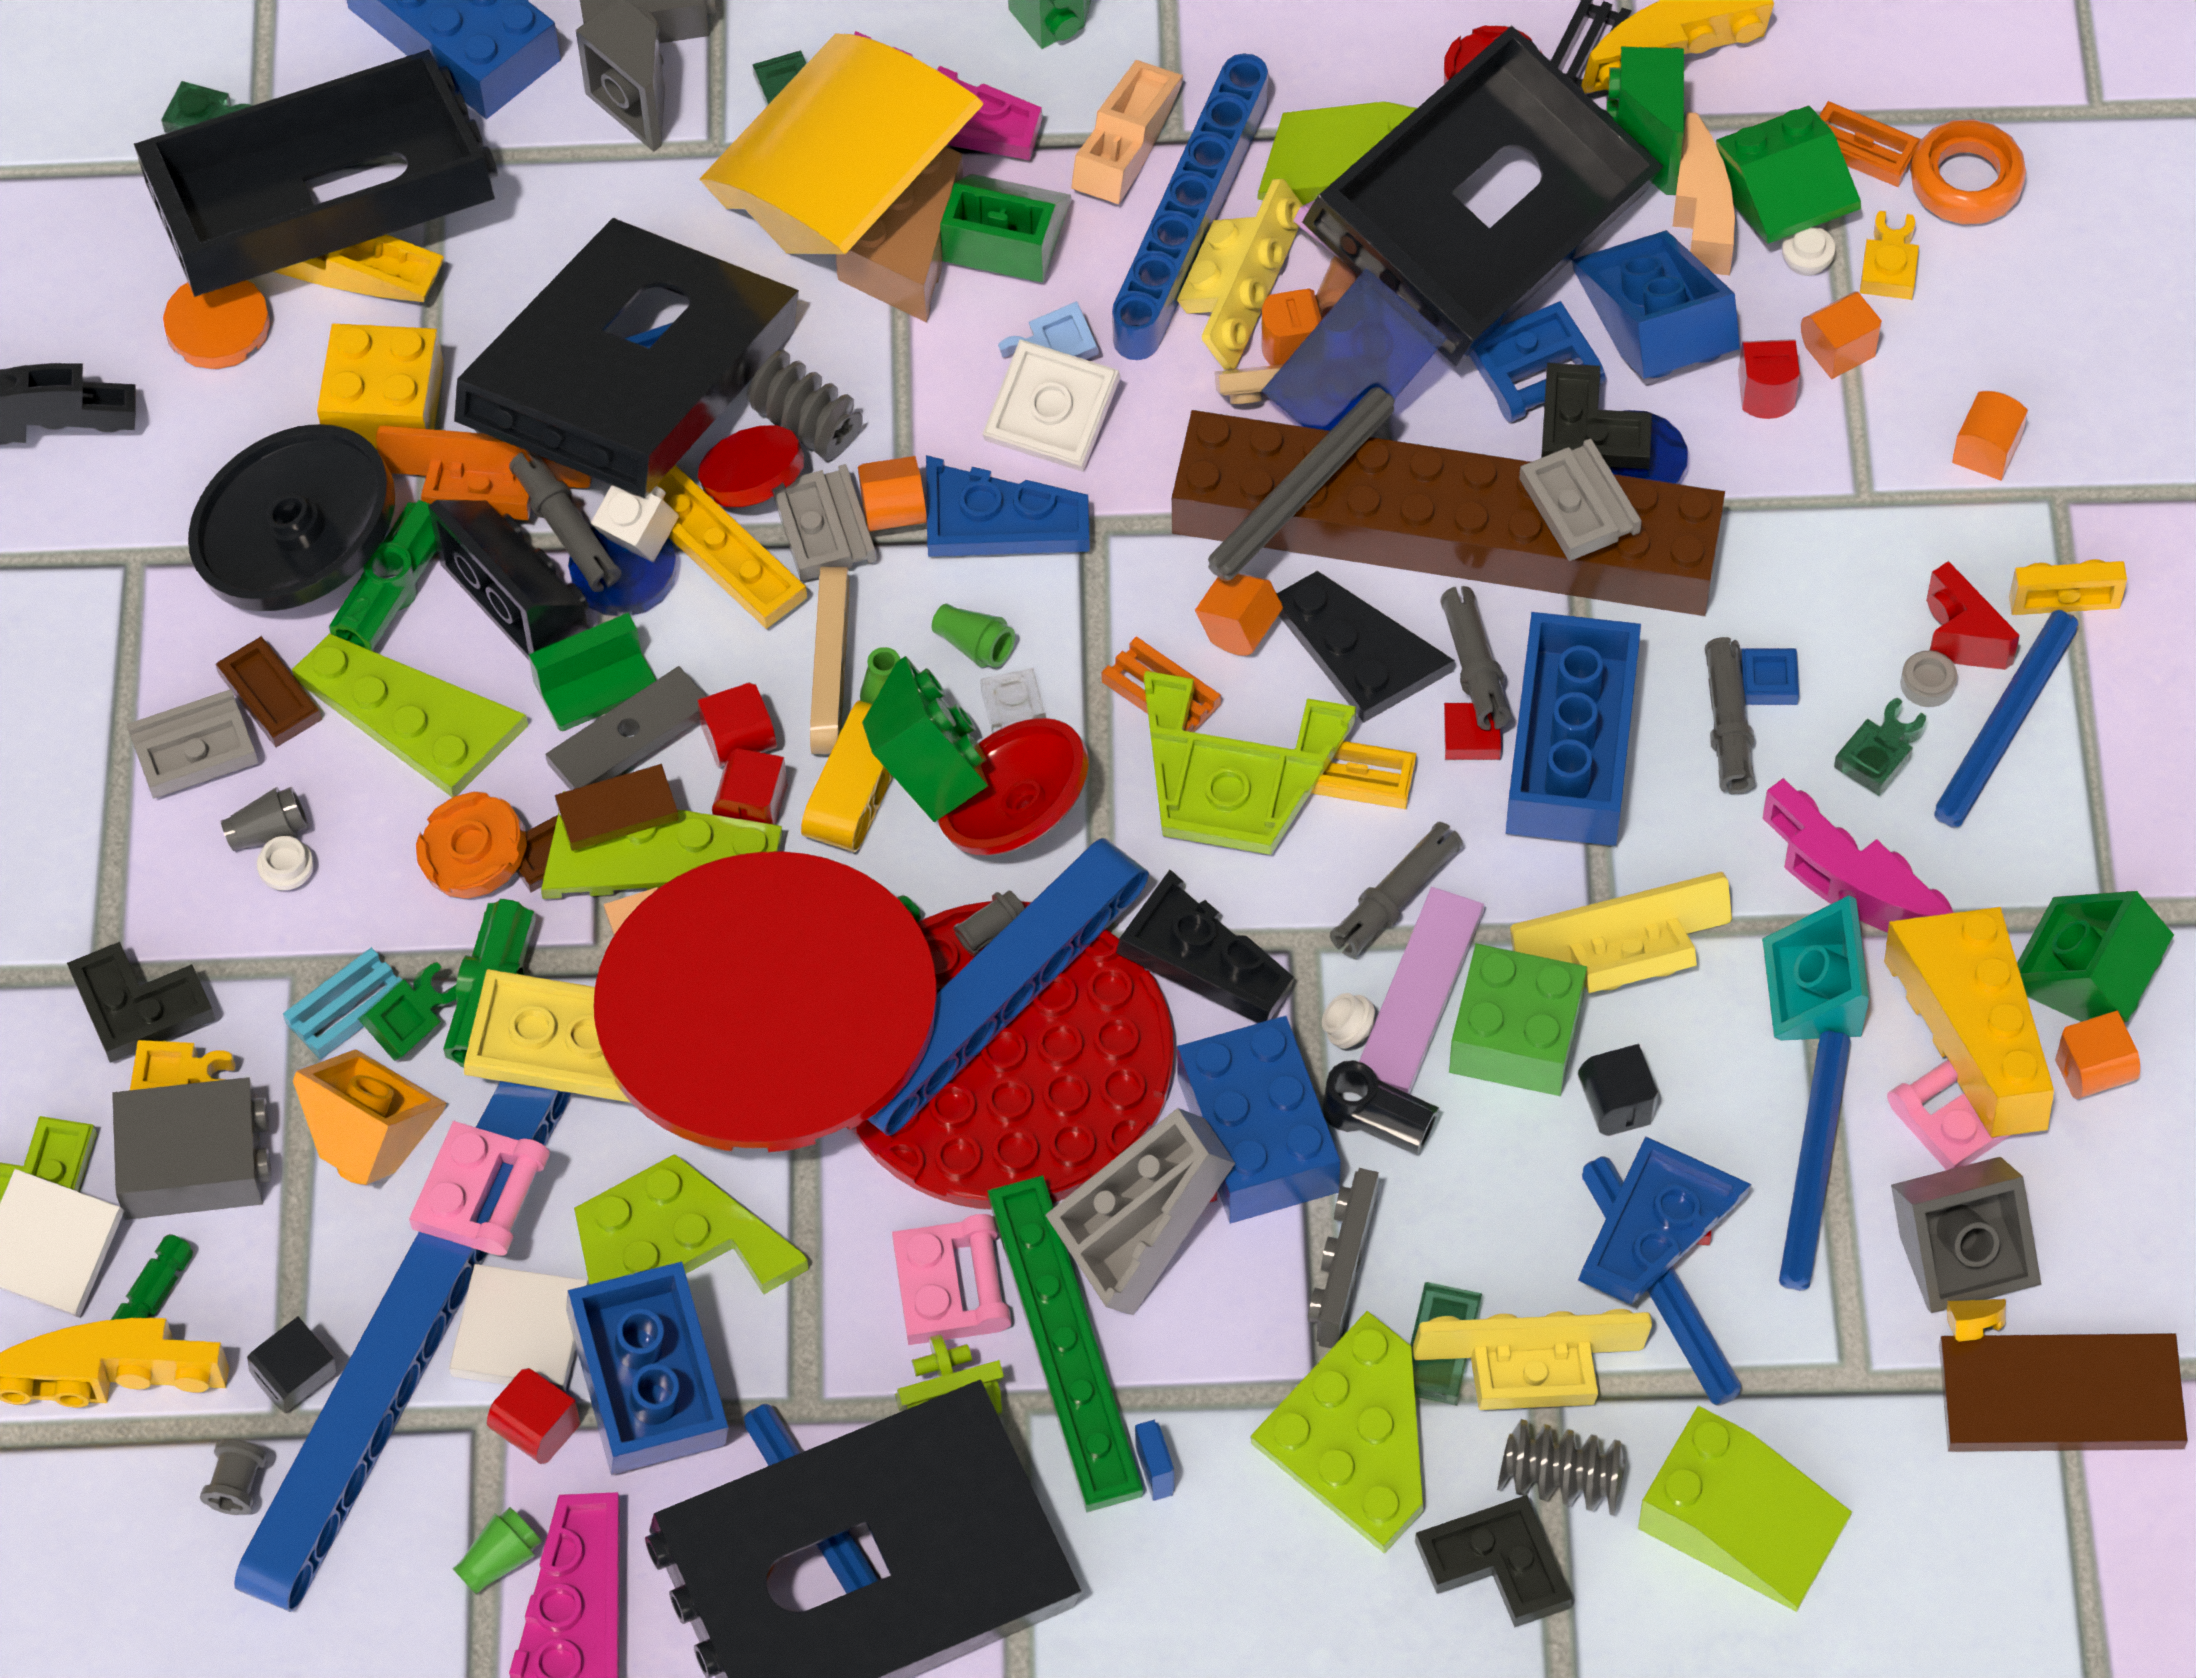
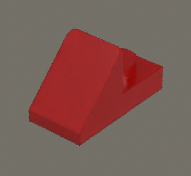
M1949 561L1932 571L1926 602L1933 616L1943 625L1934 631L1930 651L1942 653L1954 664L2002 670L2012 666L2020 635Z

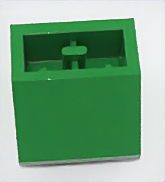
M976 174L965 176L954 183L940 222L942 261L1043 283L1071 203V195Z
M904 656L896 662L862 724L873 755L933 822H936L988 786L981 764L986 761V757L978 743L970 735L975 731V727L965 710L958 703L950 707L942 698L945 696V692L933 673L927 668L920 672L907 656Z

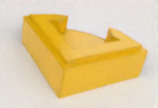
M2006 1300L1947 1301V1322L1955 1339L1958 1342L1981 1339L1983 1328L1990 1326L1999 1331L2006 1324Z

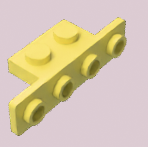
M1284 179L1272 180L1256 217L1213 220L1177 298L1178 303L1187 314L1212 312L1202 333V341L1224 370L1236 368L1260 316L1263 303L1274 285L1300 227L1293 220L1303 205Z
M1716 872L1519 922L1510 927L1512 951L1587 966L1585 987L1588 993L1600 990H1614L1623 984L1655 976H1668L1678 970L1697 966L1695 947L1687 934L1728 924L1732 920L1729 883L1723 872Z
M1613 1309L1603 1314L1575 1315L1568 1311H1557L1544 1317L1517 1318L1513 1314L1505 1313L1493 1315L1487 1319L1459 1320L1453 1316H1441L1419 1324L1412 1349L1415 1360L1471 1358L1479 1410L1594 1405L1598 1396L1592 1353L1642 1350L1651 1330L1652 1321L1651 1315L1648 1312L1632 1313L1627 1309Z

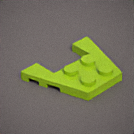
M1145 671L1144 686L1162 835L1272 855L1355 724L1356 706L1307 698L1296 748L1289 749L1185 731L1195 690L1194 679Z
M676 1154L574 1207L589 1285L681 1261L685 1274L731 1249L736 1251L763 1295L809 1270L808 1261L801 1251Z

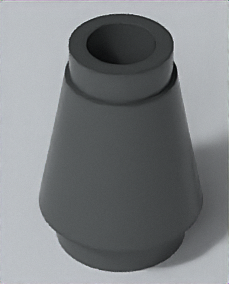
M275 787L232 814L231 817L221 820L224 835L233 851L264 845L271 839L279 836L297 838L298 831L308 828L305 812L293 787L281 791L278 787Z

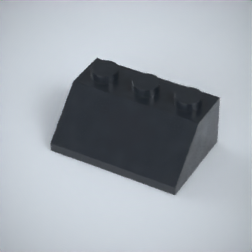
M436 500L428 505L440 565L528 660V654L588 629L585 611L589 609V605L582 592L575 584L570 582L565 585L560 580L548 555L540 548L531 549L524 541L520 527L509 514L505 513L501 516L487 500Z

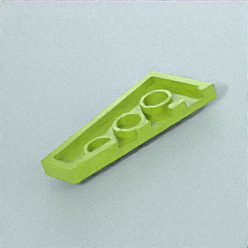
M330 633L292 669L294 678L302 687L450 797L460 794L528 727L526 714Z
M677 809L679 817L677 821L571 851L560 814L558 813L541 888L542 899L562 898V893L590 892V896L613 895V890L639 888L650 890L656 887L659 888L695 867L718 859L746 853L779 851L782 840V826Z

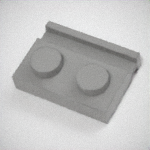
M1591 438L1585 440L1583 446L1574 450L1568 447L1520 466V481L1569 561L1618 542V537L1629 532L1632 535L1640 533V517Z
M846 464L839 465L838 471L824 474L823 470L801 475L787 488H785L784 483H781L778 487L772 489L775 505L800 581L819 577L820 567L853 568L852 563L867 559L868 563L876 562L875 549Z
M232 689L126 724L153 799L258 763L254 747Z

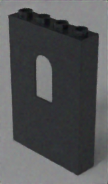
M1511 25L1322 191L1315 199L1302 223L1456 367L1646 192L1664 166L1643 145L1639 144L1617 124L1606 110L1601 109L1588 97L1570 76L1564 74L1545 57L1531 40L1525 38ZM1506 148L1521 149L1530 154L1538 163L1541 172L1540 182L1489 228L1452 193L1500 150Z
M429 49L134 143L146 187L194 297L494 200L495 196L490 179L498 176L491 150L488 146L484 147L476 121L474 119L470 120L462 94L460 92L456 93L448 67L442 66L438 68ZM382 156H398L408 163L406 170L393 180L314 205L303 182Z
M612 218L457 378L454 422L646 498L751 381L757 370L793 334L799 290ZM662 287L683 295L689 300V306L650 348L605 331L642 291L648 288Z
M981 1379L653 1513L649 1529L650 1535L645 1537L646 1547L657 1570L667 1569L675 1589L669 1591V1595L678 1619L682 1624L691 1623L700 1642L694 1645V1652L706 1678L714 1676L715 1678H910L1074 1608L1082 1592ZM864 1523L867 1524L890 1576L802 1612L786 1610L773 1601L767 1589V1575L776 1561Z

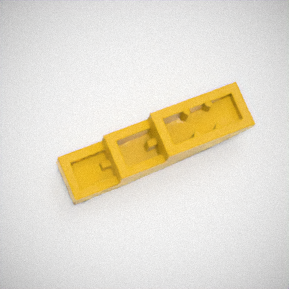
M384 235L273 272L329 288L375 297L424 302L443 264L444 256L390 235Z

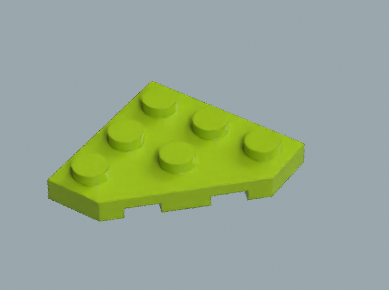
M1366 1311L1253 1432L1250 1438L1251 1444L1385 1554L1423 1513L1411 1345L1369 1311Z

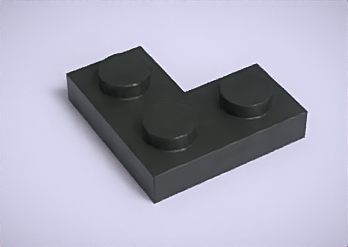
M1547 363L1541 458L1568 447L1574 450L1583 446V442L1591 438L1608 467L1649 469L1652 413L1598 410L1601 366Z
M120 941L67 962L72 978L110 1063L135 1053L138 1040L164 1041L216 1020L213 1009L192 964L139 986Z
M1527 1495L1416 1532L1415 1544L1436 1594L1492 1575L1514 1628L1570 1609L1571 1596Z

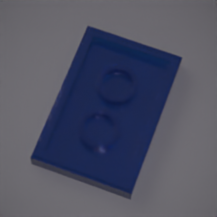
M1365 268L1261 391L1303 427L1331 431L1372 388L1380 387L1395 400L1447 340V337L1371 271Z

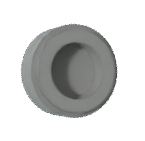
M1936 651L1917 652L1910 656L1903 666L1900 680L1902 692L1908 700L1922 707L1940 706L1946 703L1955 691L1957 670L1954 663L1942 653Z

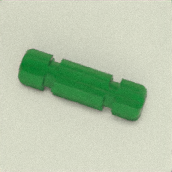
M168 1234L164 1236L154 1251L158 1257L156 1259H149L125 1296L129 1299V1302L121 1303L111 1320L147 1318L148 1315L154 1316L178 1279L175 1272L183 1271L192 1258L193 1251L191 1245L176 1235Z

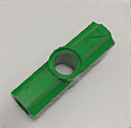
M418 500L415 503H407L384 541L370 560L363 566L364 572L330 623L329 630L332 635L373 651L396 613L408 607L415 600L418 592L416 582L437 551L428 508L429 503ZM389 575H397V576H395V577H393V578H386V579H385V577H387V576H389Z
M500 898L495 903H488L472 955H465L460 965L455 994L457 1005L443 1048L445 1058L456 1062L460 1067L464 1068L465 1057L487 969L524 975L523 962L536 918L534 911L525 908L517 901Z

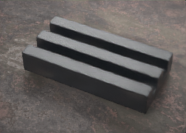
M1581 0L1551 62L1559 70H1563L1588 18L1593 19L1566 73L1583 91L1581 87L1583 79L1578 77L1604 25H1611V32L1621 22L1631 16L1632 10L1622 7L1618 13L1612 11L1611 3L1603 1L1601 6L1593 4V0ZM1595 92L1586 93V94H1587V95H1590V96H1594Z

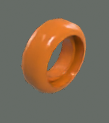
M1975 119L1952 120L1932 128L1919 141L1910 167L1913 191L1923 206L1943 220L1962 225L1983 224L2005 215L2018 202L2026 179L2024 155L2013 137L1994 124ZM1970 152L1981 155L1990 161L1997 170L1998 179L1991 186L1980 191H1964L1956 189L1945 182L1939 173L1938 166L1946 157L1956 153Z

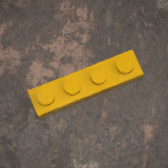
M676 465L657 484L659 488L666 492L663 500L679 515L668 538L765 629H768L807 599L806 586Z

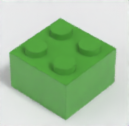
M1475 943L1451 1040L1449 1073L1561 1096L1583 1003L1587 966Z

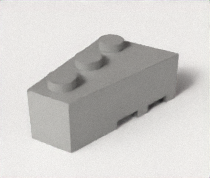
M1177 1108L1046 1214V1217L1105 1307L1134 1315L1235 1165V1162L1205 1118Z

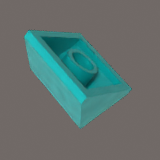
M1848 895L1762 938L1774 1038L1781 1041L1819 1039L1821 1033L1828 1030L1836 1033L1842 1032L1849 1037L1862 1036L1869 993L1856 898Z

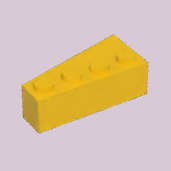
M2001 907L1889 921L1884 963L1892 976H1898L1907 991L1906 999L1916 1015L1921 1014L1933 1033L1932 1041L1942 1058L1947 1056L1958 1074L1957 1082L1990 1137L2048 1130L2054 1087Z

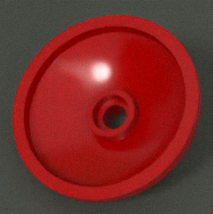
M1050 718L1028 719L1008 725L994 732L978 743L986 757V761L981 764L988 786L940 818L938 822L944 835L955 847L975 855L1008 853L1037 841L1064 819L1079 798L1089 767V757L1085 743L1071 726Z

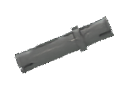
M526 451L531 459L528 462L522 452L516 455L510 462L509 469L530 496V507L535 515L547 521L587 580L592 591L600 592L604 590V586L599 581L601 578L608 588L611 587L620 578L621 570L614 564L571 501L572 491L568 485L556 479L541 456Z
M1461 586L1464 600L1461 603L1457 588L1452 587L1442 594L1440 603L1445 612L1461 664V678L1459 679L1462 690L1471 697L1477 725L1481 729L1490 730L1491 725L1487 714L1491 713L1495 730L1500 729L1512 717L1502 689L1504 678L1502 667L1497 661L1493 660L1475 602L1474 591L1467 586Z
M1719 637L1709 641L1704 649L1708 666V681L1714 720V729L1710 732V744L1718 757L1720 789L1723 792L1728 789L1729 794H1741L1755 786L1751 761V747L1755 741L1754 730L1748 725L1746 717V702L1740 663V644L1737 640L1731 642L1729 637Z
M1444 822L1435 823L1430 832L1375 888L1368 887L1358 898L1359 905L1337 927L1330 931L1329 936L1334 946L1339 949L1352 935L1348 940L1349 945L1342 953L1348 957L1355 958L1382 928H1390L1400 917L1399 910L1454 853H1457L1463 847L1459 834L1454 830L1439 845L1444 840L1443 835L1449 830L1450 826Z

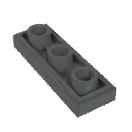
M677 666L545 754L547 764L570 790L614 778L700 721L697 700L707 696L682 668Z
M1359 1168L1358 1171H1355L1351 1188L1341 1186L1338 1193L1334 1220L1342 1221L1338 1238L1328 1236L1326 1240L1321 1271L1329 1272L1325 1289L1314 1288L1308 1312V1322L1317 1324V1342H1319L1321 1347L1331 1349L1343 1335L1377 1201L1379 1176L1377 1171Z

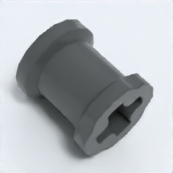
M219 1440L214 1449V1454L218 1458L210 1485H205L202 1488L200 1499L204 1504L216 1511L230 1515H247L251 1512L254 1504L253 1499L250 1497L252 1485L257 1470L263 1469L266 1465L267 1454L256 1445L242 1440Z

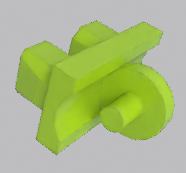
M938 1334L929 1337L932 1354L911 1360L916 1377L937 1371L938 1377L898 1388L897 1393L894 1394L899 1411H903L981 1379L999 1416L1002 1413V1404L998 1383L1002 1381L1004 1374L1000 1360L953 1373L952 1366L972 1361L969 1346L965 1344L947 1349L942 1335Z

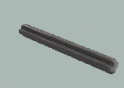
M1380 387L1372 388L1212 552L1208 558L1209 570L1223 581L1232 580L1394 412V398Z

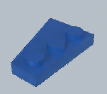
M926 455L928 557L1090 552L1088 494L1030 480H1025L1018 484L994 478L991 471L973 466L970 472L945 466L944 459Z
M1645 1136L1582 1268L1578 1281L1632 1305L1747 1196L1752 1184Z

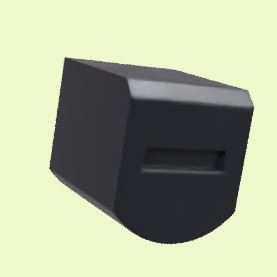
M1639 1043L1591 1056L1580 1066L1578 1078L1601 1134L1611 1136L1651 1125L1655 1115L1658 1091Z
M299 1316L290 1321L247 1356L249 1372L264 1393L284 1413H287L336 1374L335 1358Z

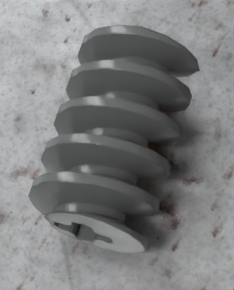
M784 349L776 351L755 373L747 390V401L750 402L753 410L760 415H767V419L774 425L791 430L804 446L814 448L815 453L824 460H832L841 455L855 439L863 424V416L860 412H855L851 415L854 408V399L850 395L844 394L837 398L838 388L833 383L822 386V376L820 374L811 372L806 375V365L801 361H794L790 364V354Z
M1520 1419L1507 1439L1497 1490L1501 1491L1509 1477L1513 1476L1516 1494L1524 1496L1533 1481H1536L1539 1499L1548 1501L1555 1488L1559 1486L1563 1505L1571 1506L1581 1491L1584 1492L1586 1510L1595 1511L1602 1498L1607 1497L1609 1514L1614 1516L1626 1459H1623L1621 1441L1614 1439L1606 1453L1600 1454L1597 1435L1591 1434L1582 1449L1576 1448L1574 1430L1567 1429L1559 1443L1555 1444L1552 1439L1551 1425L1544 1424L1535 1439H1532L1529 1436L1527 1420Z

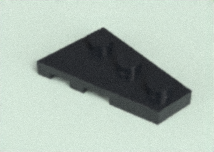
M1315 571L1276 593L1283 606L1278 616L1350 706H1356V714L1363 723L1454 672V659L1319 571Z
M1169 869L1119 938L1116 953L1252 1021L1261 1023L1271 1020L1289 994L1294 976L1248 936H1236L1218 920L1220 912L1206 900L1198 903L1182 889L1184 881Z

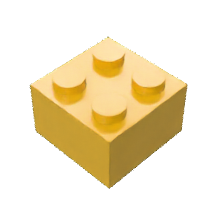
M332 323L317 407L320 424L335 425L352 430L366 438L376 450V433L379 426L434 430L444 370V361L437 329Z

